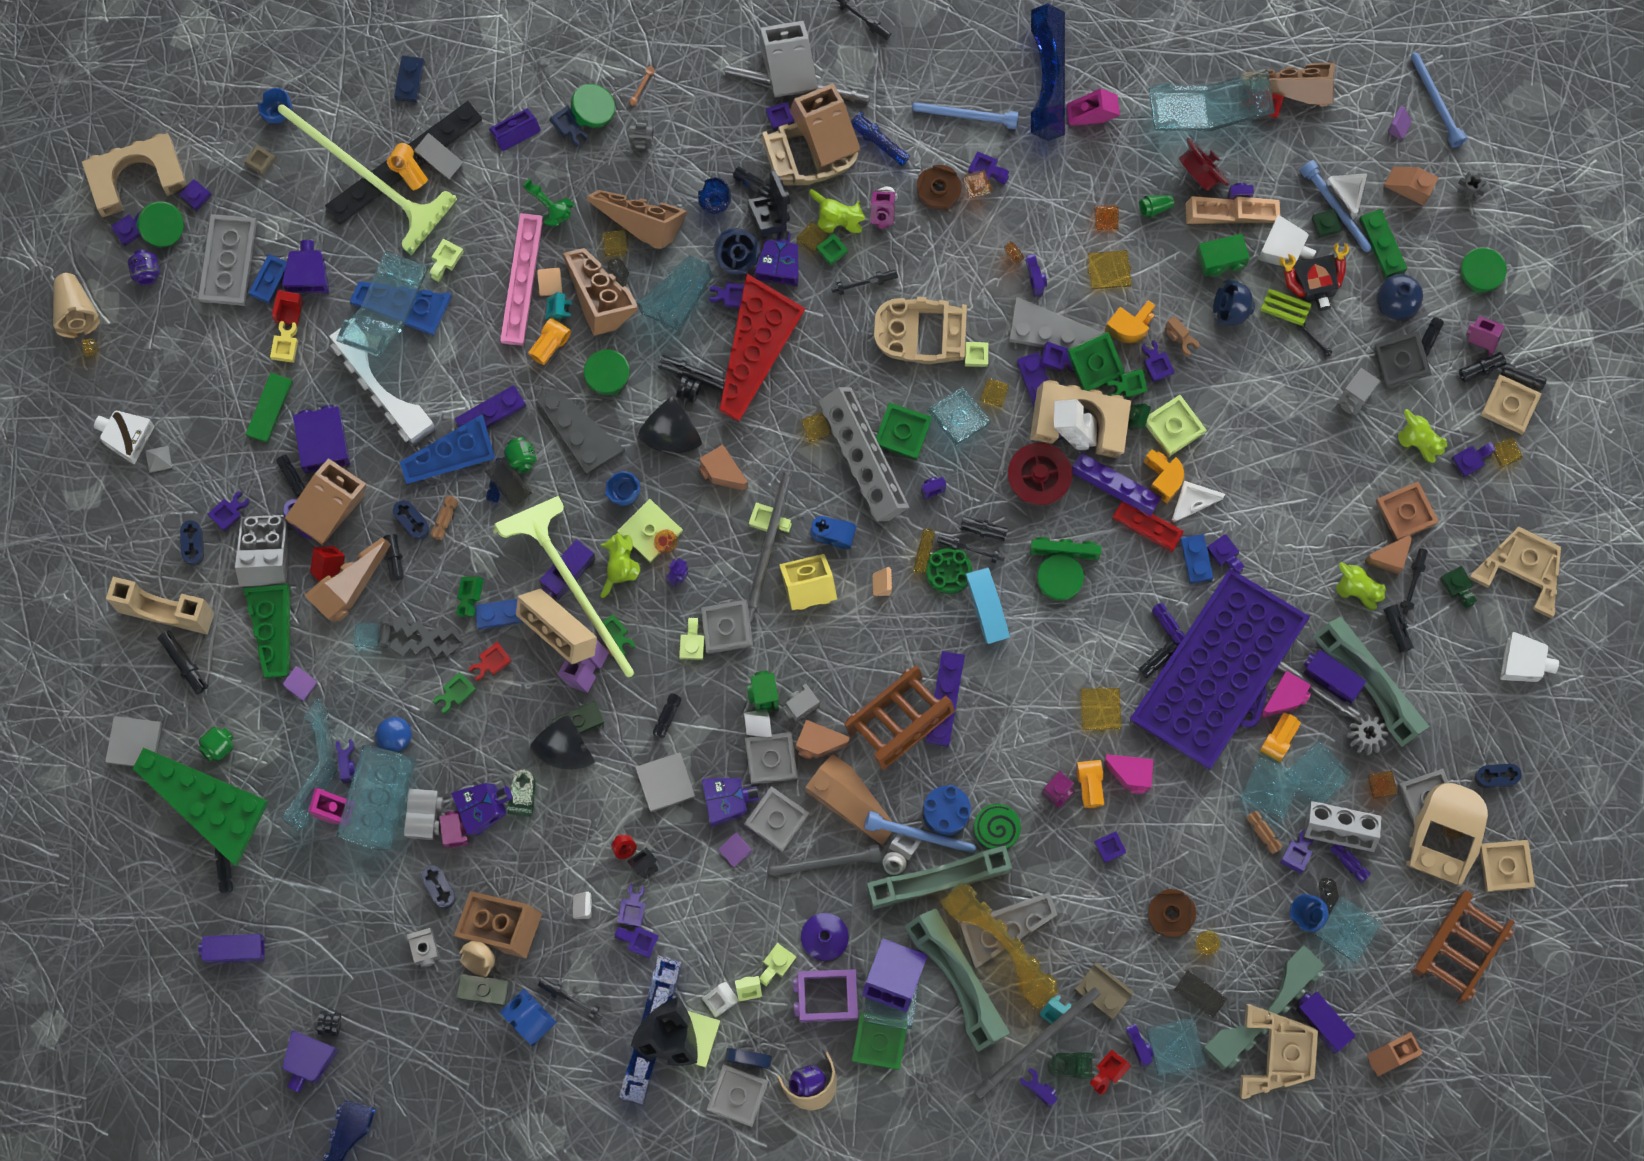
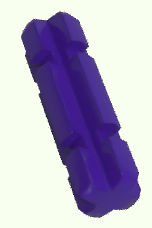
M1163 603L1157 604L1153 607L1152 612L1156 618H1160L1158 621L1167 634L1172 636L1171 640L1176 645H1179L1185 637L1184 633L1179 631L1180 627L1170 613L1166 612L1167 608Z
M1334 844L1330 849L1335 856L1338 855L1340 857L1339 860L1351 873L1354 872L1356 874L1355 877L1359 882H1364L1370 876V872L1365 867H1361V862L1349 850L1345 849L1346 846Z

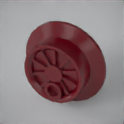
M1188 137L1186 141L1189 149L1179 157V160L1191 176L1207 191L1211 190L1218 182L1226 186L1230 185L1225 175L1214 163L1216 160H1220L1219 157L1212 150L1207 155Z
M1032 443L1019 449L1012 457L1008 467V481L1013 492L1023 501L1034 505H1047L1058 501L1068 491L1072 481V467L1067 456L1057 447L1047 443Z

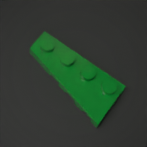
M285 584L243 588L244 596H246L248 603V612L253 623L254 637L258 644L257 650L263 675L266 679L287 678L290 674V586Z

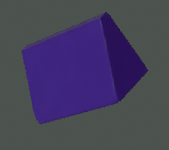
M528 108L489 128L502 151L541 131L537 119Z

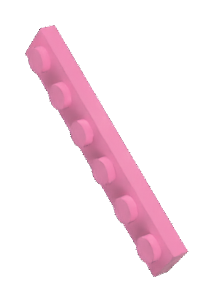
M520 213L500 340L503 344L524 346L543 225V216Z

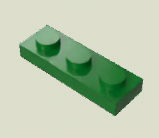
M1382 209L1361 215L1359 220L1384 277L1388 278L1405 272L1407 270L1406 263Z
M1037 537L1031 541L1030 554L1044 556L1065 554L1077 559L1099 560L1102 545H1096L1092 541H1084L1080 544L1073 543L1069 539H1060L1058 542L1050 541L1047 537Z

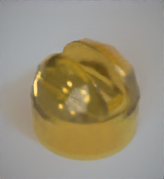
M82 339L85 358L92 357L98 353L99 348H93V346L98 345L96 340Z

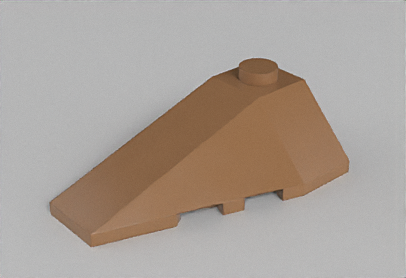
M1335 63L1305 64V69L1298 70L1290 66L1277 73L1272 69L1244 73L1242 85L1324 107L1333 104Z
M597 190L587 196L588 202L642 242L648 243L656 249H661L673 242L687 215L686 210L669 204L649 205L646 204L647 200L640 198L639 200L629 201L626 200L627 197L625 195Z
M585 248L563 253V258L584 316L593 335L615 331L638 310L630 290L616 282V277L613 274H608L601 267V263Z
M380 538L359 553L356 562L342 565L339 574L331 578L328 575L305 594L306 598L328 620L334 623L343 620L349 614L348 611L355 604L391 544L386 539Z
M832 754L805 787V792L876 843L883 846L892 832L884 829L875 830L874 832L864 829L865 820L869 811L879 813L883 820L891 821V819L854 769Z

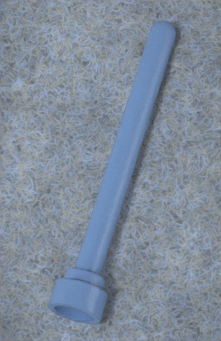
M1416 52L1412 53L1411 60L1448 130L1447 140L1450 146L1454 148L1462 145L1468 139L1463 130L1456 127L1420 55Z
M924 103L912 104V110L916 112L1003 123V126H1007V129L1016 130L1019 112L1016 111L1005 112L1004 115Z
M1312 160L1305 164L1299 170L1303 177L1314 182L1363 251L1369 252L1371 250L1370 243L1320 177L1317 163Z
M869 811L865 820L864 829L874 832L875 830L884 829L968 853H973L976 850V846L972 843L883 820V817L879 816V813Z

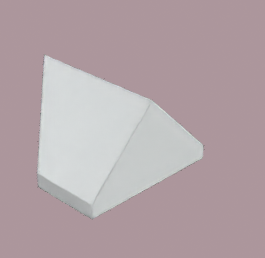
M1367 173L1331 176L1326 182V185L1352 220L1355 219L1359 211Z

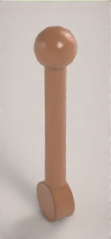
M649 66L646 68L644 79L635 95L629 99L631 106L637 104V98L650 76L654 75L655 70L653 67Z

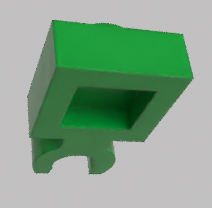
M1143 369L1120 374L1119 382L1115 380L1105 382V386L1113 385L1115 387V391L1107 394L1108 396L1120 395L1123 392L1124 397H1129L1147 392Z
M477 576L461 577L457 596L461 603L457 607L456 615L474 617V602L480 600L483 578Z
M614 614L603 621V624L624 657L626 656L625 651L622 649L624 645L628 644L632 649L636 648L633 640L624 637L628 634V630Z
M459 672L442 687L446 694L435 697L433 703L437 705L441 701L446 702V706L441 710L443 714H446L451 710L454 701L460 706L476 691V688Z

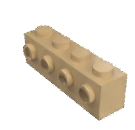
M541 588L518 596L516 616L567 661L574 664L595 656L597 636Z

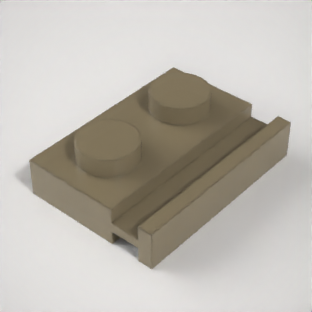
M1097 962L1074 990L1083 997L1096 987L1101 995L1091 1004L1111 1020L1115 1018L1134 993Z

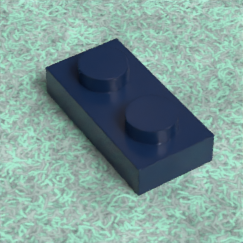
M402 55L394 94L395 100L417 103L425 64L424 58Z

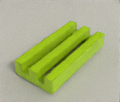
M1269 288L1261 311L1304 326L1312 304ZM1268 304L1280 307L1286 311H1291L1293 313L1299 314L1302 316V318L1268 306Z

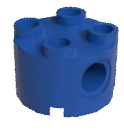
M954 785L935 788L928 794L923 806V820L926 827L932 833L946 837L959 834L966 827L971 814V804L967 795Z
M525 989L517 994L500 1011V1014L532 1047L557 1023Z

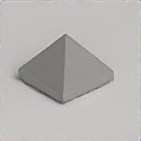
M169 446L145 451L149 473L172 468Z

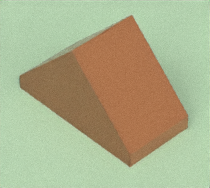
M1408 535L1370 554L1365 562L1367 565L1399 575L1404 568L1412 540L1411 536Z

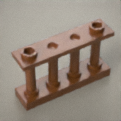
M917 665L904 671L897 681L859 712L850 715L844 723L850 736L858 731L876 750L874 754L875 760L883 771L955 712L953 703L947 696L937 700L920 682L922 675ZM911 687L931 706L924 714L919 715L901 696ZM893 702L913 721L905 729H901L883 711ZM875 716L894 735V738L887 744H883L866 726Z
M1467 890L1460 893L1411 971L1419 977L1424 973H1431L1460 992L1461 994L1456 1000L1459 1004L1466 1000L1470 1001L1477 991L1474 986L1503 940L1507 942L1514 932L1512 926L1515 923L1510 919L1503 926L1472 906L1473 903L1470 900L1474 895ZM1462 913L1464 915L1469 914L1498 934L1492 945H1489L1460 925L1461 923L1458 919ZM1450 933L1457 934L1486 953L1479 965L1448 945V942L1445 940ZM1437 953L1445 954L1473 973L1466 985L1435 965L1436 962L1433 959Z

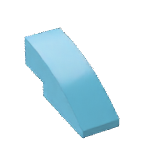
M989 568L966 573L984 641L989 644L1010 638Z

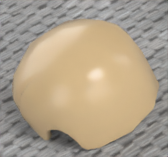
M470 941L459 952V954H462L461 964L477 976L486 977L495 964V956L492 950L482 942Z

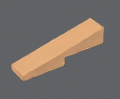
M1192 196L1186 202V224L1275 223L1277 216H1280V202L1273 199L1237 196L1234 200Z

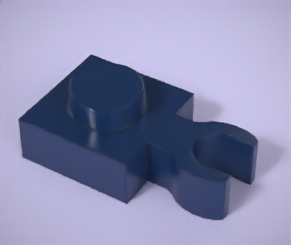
M568 105L549 120L563 138L569 134L573 145L576 147L580 144L576 139L577 136L582 137L584 141L588 138L587 134L578 128L580 125L575 121V116Z

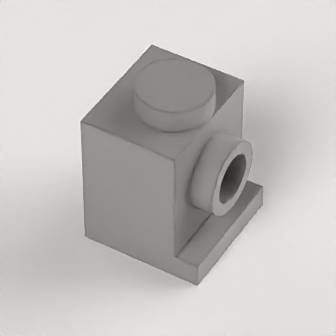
M804 684L801 693L796 691L787 698L788 701L782 707V710L789 719L793 718L797 723L819 708L820 702L809 686Z
M431 928L407 934L416 965L428 967L435 964L434 960L440 959ZM426 944L427 950L425 952H420V945Z

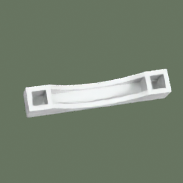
M352 320L330 335L333 343L330 347L337 356L342 355L346 361L343 363L351 374L354 371L359 376L357 379L358 383L364 390L369 389L373 394L371 399L378 408L382 406L386 410L385 417L391 425L397 424L400 428L398 433L405 442L409 440L414 446L436 430L433 422L419 405L397 399L376 381L369 367L367 340Z

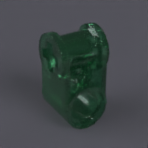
M519 770L513 775L511 786L512 799L508 801L507 810L509 815L532 817L536 780L528 770ZM526 776L530 782L525 783V786L522 787L519 780H523Z
M1057 1053L1049 1059L1047 1067L1053 1076L1093 1079L1095 1075L1092 1073V1059L1095 1058V1053ZM1059 1058L1065 1062L1064 1071H1058L1054 1067L1055 1059Z

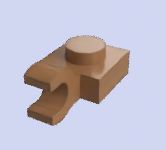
M1175 315L1167 321L1166 333L1171 340H1176L1180 345L1182 344L1181 351L1184 356L1189 357L1191 354L1187 349L1189 345L1193 346L1196 350L1199 349V342L1189 335L1187 328Z

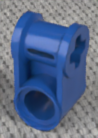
M818 516L812 522L810 534L817 542L833 545L841 549H851L857 526L849 521ZM820 526L824 527L823 532H819Z

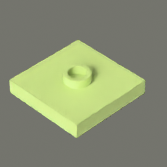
M1178 395L1149 414L1146 422V427L1168 457L1207 431L1181 395Z
M649 499L617 532L623 538L625 535H630L633 548L651 564L665 550V547L669 546L668 542H673L683 532V529ZM662 536L667 538V544L663 547L658 544V539Z
M688 1011L697 1041L698 1059L695 1065L706 1068L720 1020Z

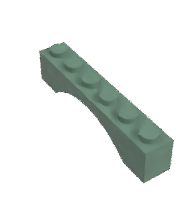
M1341 616L1328 623L1313 636L1329 656L1367 681L1364 686L1378 705L1387 729L1401 747L1414 740L1430 727Z
M1005 845L935 868L867 883L866 888L872 909L876 910L1008 874L1011 872L1012 866Z
M937 909L919 915L904 927L915 946L934 960L952 983L963 1008L966 1032L977 1051L979 1052L995 1044L1010 1034Z
M1305 945L1299 948L1284 964L1280 989L1267 1011L1283 1016L1291 1008L1288 1003L1293 998L1298 1000L1307 991L1304 988L1307 983L1311 981L1314 984L1323 975L1320 970L1325 965ZM1243 1025L1233 1029H1223L1202 1050L1222 1070L1227 1066L1232 1069L1241 1059L1238 1055L1244 1049L1248 1052L1258 1042L1255 1037L1260 1032L1266 1034L1269 1028H1247Z

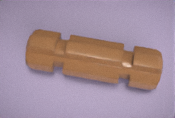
M447 495L444 499V507H441L435 522L436 527L434 526L431 531V536L437 540L444 538L445 529L448 528L454 513L453 509L456 508L458 503L455 497Z
M1258 811L1250 813L1247 816V820L1251 826L1254 825L1253 829L1263 843L1268 845L1267 848L1270 853L1275 854L1280 851L1282 844L1278 839L1274 838L1275 834L1267 823L1261 820L1262 816Z

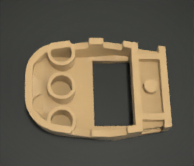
M797 123L782 125L778 128L777 132L767 134V131L762 133L761 142L764 144L771 169L775 170L777 175L782 177L783 185H810L846 172L854 164L858 156V152L821 167L809 147L817 174L799 175L787 140L803 136Z
M917 297V299L911 300L897 298L886 301L879 307L875 316L874 337L876 344L888 357L908 362L937 364L964 360L967 305L962 304V308L950 306L949 301H933L926 299V297ZM919 313L943 314L942 354H917Z
M1442 783L1432 788L1423 802L1424 805L1420 813L1416 815L1413 837H1411L1409 845L1412 848L1410 861H1406V866L1461 886L1479 855L1488 811L1484 800L1475 791L1454 783ZM1430 821L1474 837L1466 862L1422 846Z

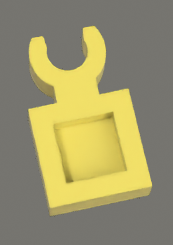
M281 321L279 323L281 336L274 335L270 358L271 360L294 363L298 340L292 337L297 333V325L292 323L290 330H284L285 323Z

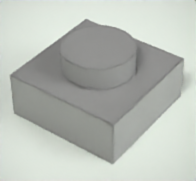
M898 833L889 849L900 853L907 860H910L922 840Z

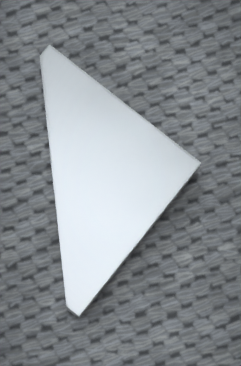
M1184 481L1171 522L1175 523L1223 500L1225 494Z

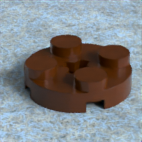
M934 165L932 168L925 169L919 175L917 180L918 199L927 207L935 210H948L960 197L962 189L961 180H959L957 173L952 168L946 165ZM938 183H942V187L945 190L937 192L933 185L937 186Z
M1177 889L1163 890L1149 904L1148 920L1157 934L1168 938L1180 937L1187 933L1196 920V907L1194 902L1184 892ZM1169 907H1173L1174 911L1178 912V916H1175L1174 920H1171L1165 914V912L1169 911Z

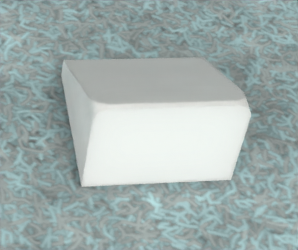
M767 709L744 713L747 735L772 737L770 717Z
M591 893L575 894L573 897V918L590 919L592 909Z
M726 982L719 984L702 998L715 1018L739 1002L737 996Z

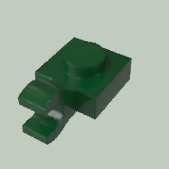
M1462 566L1441 576L1440 579L1451 598L1458 595L1466 609L1474 605V602L1477 600L1474 594L1469 591L1474 585Z

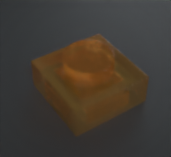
M985 170L966 174L962 178L970 198L988 194L993 190Z
M1392 770L1368 775L1373 799L1392 796L1398 793Z

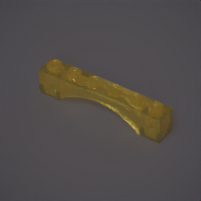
M958 883L938 903L953 920L978 926L990 933L1002 944L1015 966L1020 994L1035 1010H1039L1059 991L1056 987L1058 982L1051 974L1047 973L1045 975L1039 969L1042 965L1033 955L1028 957L1023 951L1026 948L1017 937L1012 939L1007 933L1009 928L1002 920L996 921L990 915L993 912L992 909L984 901L980 904L974 897L977 893L968 883L965 886L962 883Z

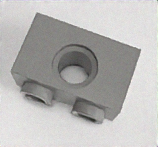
M1360 368L1337 403L1340 404V407L1345 412L1353 413L1356 416L1370 398L1380 380L1363 368Z

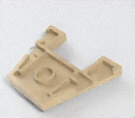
M1518 527L1469 578L1488 588L1497 569L1500 568L1541 588V592L1532 610L1552 619L1555 615V597L1557 595L1556 586L1557 576L1559 575L1561 547Z
M1246 1004L1245 1026L1247 1028H1269L1266 1075H1241V1099L1250 1098L1251 1095L1261 1092L1267 1093L1278 1087H1287L1315 1079L1318 1031L1313 1027L1254 1005Z

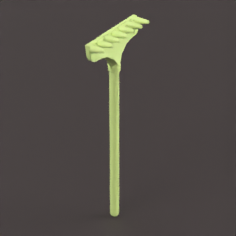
M285 105L278 106L279 113L402 207L409 219V231L402 241V248L411 256L456 202V196L447 191L442 192L434 201L428 204H417L405 199Z
M559 496L495 523L493 533L496 534L498 532L504 538L522 533L531 535L538 540L627 677H632L634 674L632 667L550 541L551 539L548 536L549 522L552 518L561 514L564 508Z

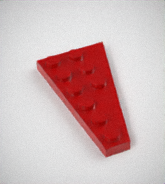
M749 274L745 277L719 406L720 412L737 422L740 421L806 309Z

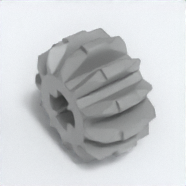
M1365 715L1364 720L1357 717L1355 719L1356 724H1350L1349 728L1352 732H1349L1347 737L1354 739L1350 743L1351 747L1356 744L1359 746L1357 753H1361L1363 749H1365L1366 755H1370L1372 750L1378 753L1381 750L1380 746L1384 747L1387 744L1383 738L1388 736V732L1382 731L1386 725L1385 723L1378 725V717L1371 721L1370 716ZM1366 731H1369V732H1370V738H1369V739H1367V738L1365 737V736H1366V733H1365Z

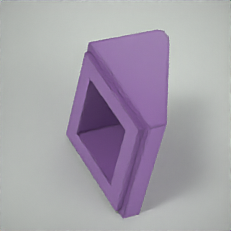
M1399 107L1388 130L1389 134L1400 139L1405 137L1411 125V118L1405 107Z
M296 666L282 685L304 701L318 682Z
M737 832L718 849L733 868L752 853L751 848Z

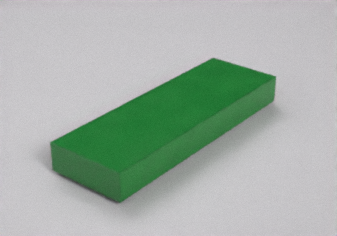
M270 373L245 435L247 437L269 443L293 384L292 379Z

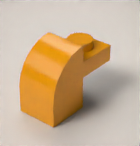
M1148 300L1135 317L1119 307L1107 322L1104 331L1109 332L1110 336L1122 343L1130 344L1141 341L1147 336L1148 325L1155 317V314H1153L1155 305Z
M1151 449L1146 455L1144 463L1159 474V476L1152 483L1150 490L1160 495L1161 500L1168 504L1178 493L1182 485L1184 469L1177 457L1169 463L1163 453L1155 452Z

